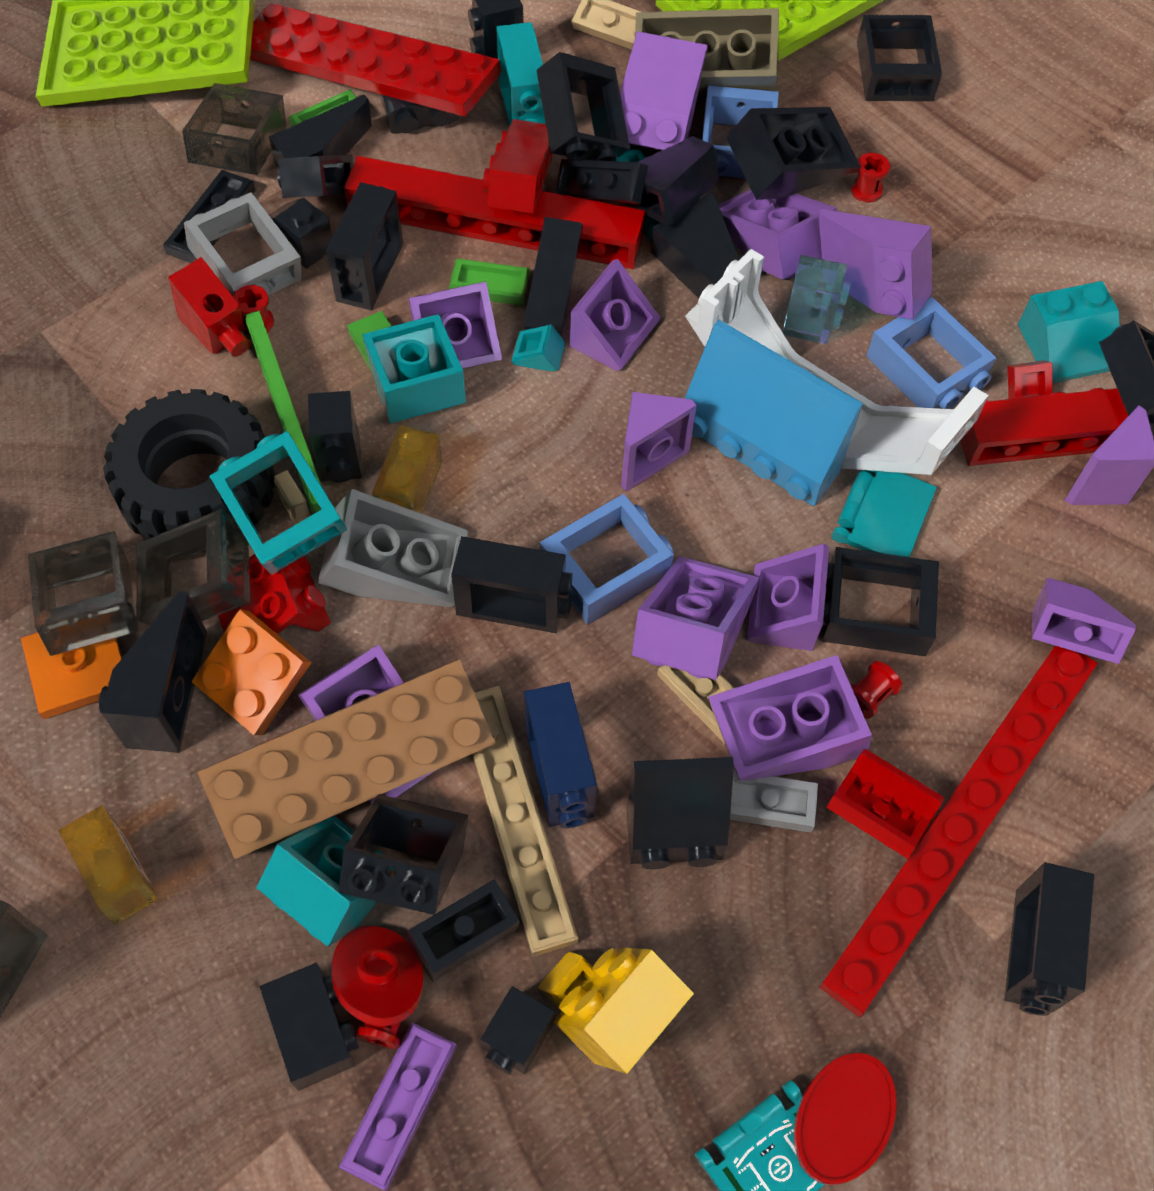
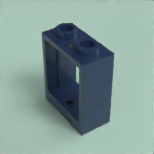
M570 682L524 691L525 729L549 827L560 825L561 828L569 829L581 826L588 821V818L594 817L597 784Z

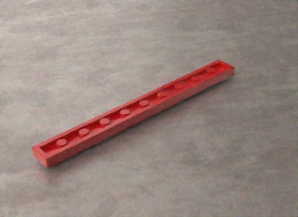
M1059 646L1053 647L819 988L859 1018L865 1013L1098 663L1079 652Z

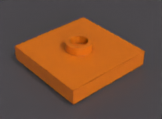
M108 610L21 638L38 712L43 719L98 702L102 688L109 685L113 668L123 658L112 616Z

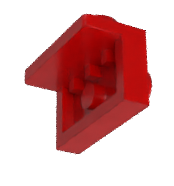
M863 749L826 808L908 859L931 819L944 801V798L876 754Z

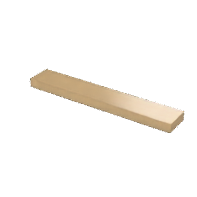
M496 686L474 692L496 744L472 755L532 957L577 944L578 936L500 687Z

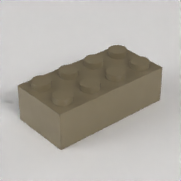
M779 8L636 12L635 37L637 31L708 45L697 98H706L708 85L777 92Z

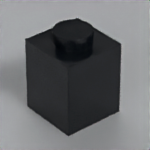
M511 986L480 1038L482 1049L488 1052L484 1059L506 1074L510 1075L512 1070L516 1069L525 1075L554 1024L555 1011Z

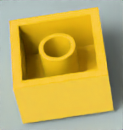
M618 947L616 950L613 948L609 949L595 962L592 968L595 974L583 988L577 986L565 996L559 1006L562 1012L553 1022L594 1064L627 1074L694 993L653 950Z

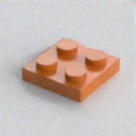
M239 610L191 682L253 735H263L312 662L250 611Z

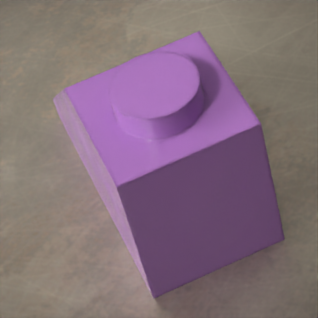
M1048 577L1032 611V639L1116 664L1120 663L1136 630V625L1091 590Z

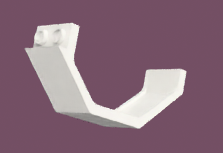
M752 249L739 261L733 260L726 268L723 277L715 285L709 284L702 292L698 303L685 315L704 347L707 344L714 324L721 320L862 402L863 405L841 469L932 475L977 421L989 396L978 388L973 387L955 409L881 406L870 401L793 350L759 295L758 286L764 256Z

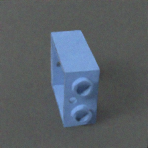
M708 85L702 140L711 144L713 123L737 125L751 108H778L779 92ZM714 145L718 155V175L746 179L734 157L731 147Z
M933 297L927 300L913 320L897 317L873 333L866 355L917 407L952 409L958 404L962 396L969 393L973 387L979 390L984 388L991 379L989 373L996 360V357ZM927 334H930L964 367L939 384L904 350Z
M625 494L620 495L540 542V550L566 555V572L573 573L570 594H572L571 604L587 625L660 582L672 566L674 555L673 548L667 538L661 534H656L649 525V520L644 510L637 504L633 505ZM621 523L649 558L596 589L569 552Z

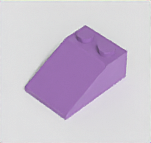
M637 31L620 91L630 146L660 152L689 138L708 45Z
M751 189L719 204L732 242L744 254L752 249L764 256L762 271L772 274L779 279H788L796 276L800 270L812 264L822 262L818 213L821 209L837 211L836 207L799 194H793L785 198L756 200Z
M821 209L818 214L823 278L876 313L913 320L932 295L931 226Z
M679 556L638 609L632 656L646 659L647 662L653 665H666L687 671L690 675L697 678L716 680L730 657L758 587L760 577Z
M376 645L304 690L298 696L313 719L317 720L401 684L403 681L380 645ZM433 772L381 795L396 798ZM376 797L369 800L371 804H373Z
M838 655L709 696V702L730 757H733L734 769L739 782L825 769L856 759L863 749L869 750L872 734Z

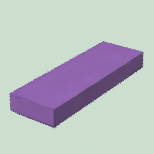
M411 1022L339 1166L340 1169L383 1191H388L457 1048L456 1043Z

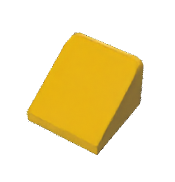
M568 952L539 984L538 989L559 1008L565 996L577 986L583 988L595 972L582 955Z

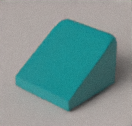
M552 324L519 331L511 362L516 366L544 371H558L565 341Z

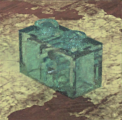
M800 255L782 332L785 336L827 344L831 329L838 331L844 308L838 307V304L846 306L851 286V282L844 281L847 264Z

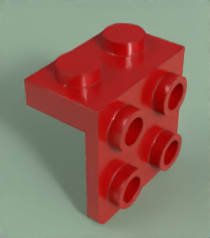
M253 554L215 584L210 590V598L223 631L225 632L239 610L250 611L276 634H279L291 624L317 632L329 625L331 621L325 609V598L314 584L310 574L311 566L306 557L299 558L271 575L261 565L256 554Z

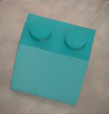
M1103 281L1031 295L1018 322V327L1035 361L1046 360L1052 362L1053 384L1110 372L1099 342L1110 336L1119 327V310Z
M439 314L362 334L378 395L390 424L466 403L463 369Z
M336 816L322 820L278 843L256 887L276 907L285 911L307 929L310 935L319 939L327 947L356 929L378 903L377 901L339 893L344 849L355 831ZM376 850V852H375V853L384 855V854L381 853L379 850ZM387 867L388 870L396 871L394 867Z

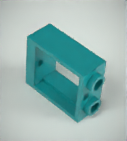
M532 22L497 26L498 59H500L502 69L499 75V86L509 127L513 119L546 124L536 71L543 65L533 24Z
M288 431L281 435L272 434L265 437L257 444L255 450L243 457L235 456L227 459L218 467L217 472L210 475L211 480L261 565L271 575L348 530ZM290 456L321 510L264 543L233 488Z

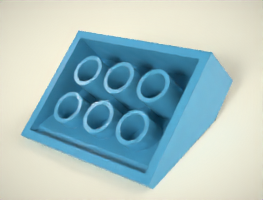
M718 320L713 326L684 398L691 399L697 405L692 436L702 438L717 447L726 457L735 458L751 468L759 477L771 480L784 488L793 498L803 500L813 507L840 474L863 405L859 400L721 320Z

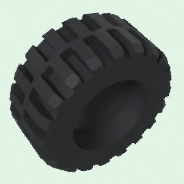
M191 389L190 393L182 394L181 390L167 392V397L157 399L155 396L146 400L145 407L140 410L135 407L125 416L127 422L124 425L118 424L111 435L114 442L107 444L104 454L106 460L103 467L104 477L128 526L135 534H141L143 540L149 544L159 546L162 542L165 550L181 552V548H188L189 553L204 552V547L213 545L217 549L227 545L226 540L233 536L236 539L244 535L211 479L200 485L184 489L166 488L157 483L163 472L171 464L183 457L194 454H214L227 460L235 456L243 457L255 450L257 444L265 438L261 424L255 415L250 414L247 407L239 401L233 400L230 403L227 395L214 391L212 395H207L203 389ZM273 465L233 488L254 525L265 515L262 506L268 507L274 496L272 488L275 485L274 476H276Z

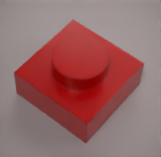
M1042 360L1007 366L1008 399L1017 396H1045L1053 393L1052 362Z

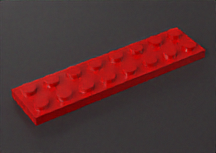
M270 3L253 21L250 60L464 117L468 115L502 72L500 59Z

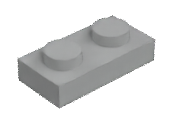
M734 770L730 820L812 833L815 827L818 783L775 776L739 782Z

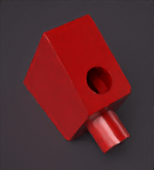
M202 257L168 277L177 317L212 354H217L226 348L233 357H237L249 349L251 341L245 335L242 311L239 304Z

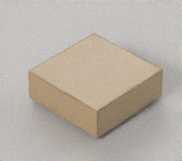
M288 470L274 476V484L279 500L293 523L296 525L310 517L306 499Z

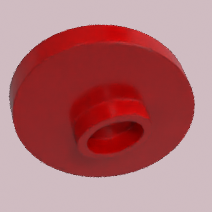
M365 926L346 934L336 946L332 957V984L337 998L350 1014L368 1024L389 1026L400 1023L415 1011L423 991V969L416 951L406 939L384 927Z
M851 1053L835 1059L813 1078L802 1096L794 1123L795 1152L806 1174L819 1183L839 1185L856 1179L876 1162L888 1143L896 1116V1091L889 1071L877 1058L865 1053Z

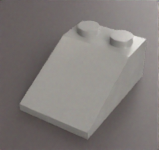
M351 489L335 507L348 530L326 543L318 583L360 597L453 607L455 601L451 573L461 536L467 537L468 530Z

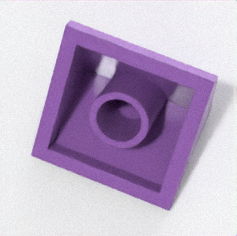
M618 259L612 260L573 308L570 325V347L616 371L621 370L661 319Z
M486 281L408 298L411 321L439 314L462 368L502 360Z
M632 392L621 487L626 492L689 452L697 406L691 399Z
M1138 405L1095 451L1065 498L1066 502L1070 505L1128 504L1154 467V440L1147 412L1144 408Z
M823 543L755 564L754 576L760 577L750 604L747 639L749 641L813 651L823 625L829 547Z

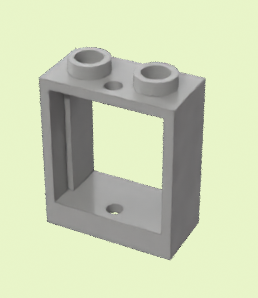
M251 192L239 198H233L224 205L206 213L197 214L191 220L184 222L187 247L196 259L200 257L204 259L232 296H234L238 289L246 285L260 286L265 289L269 296L301 280L300 255ZM252 223L275 254L232 273L210 241Z

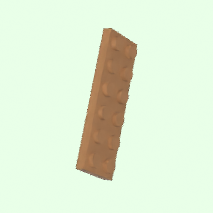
M457 659L198 770L197 774L234 859H237L378 796V794L388 792L496 743L460 659Z

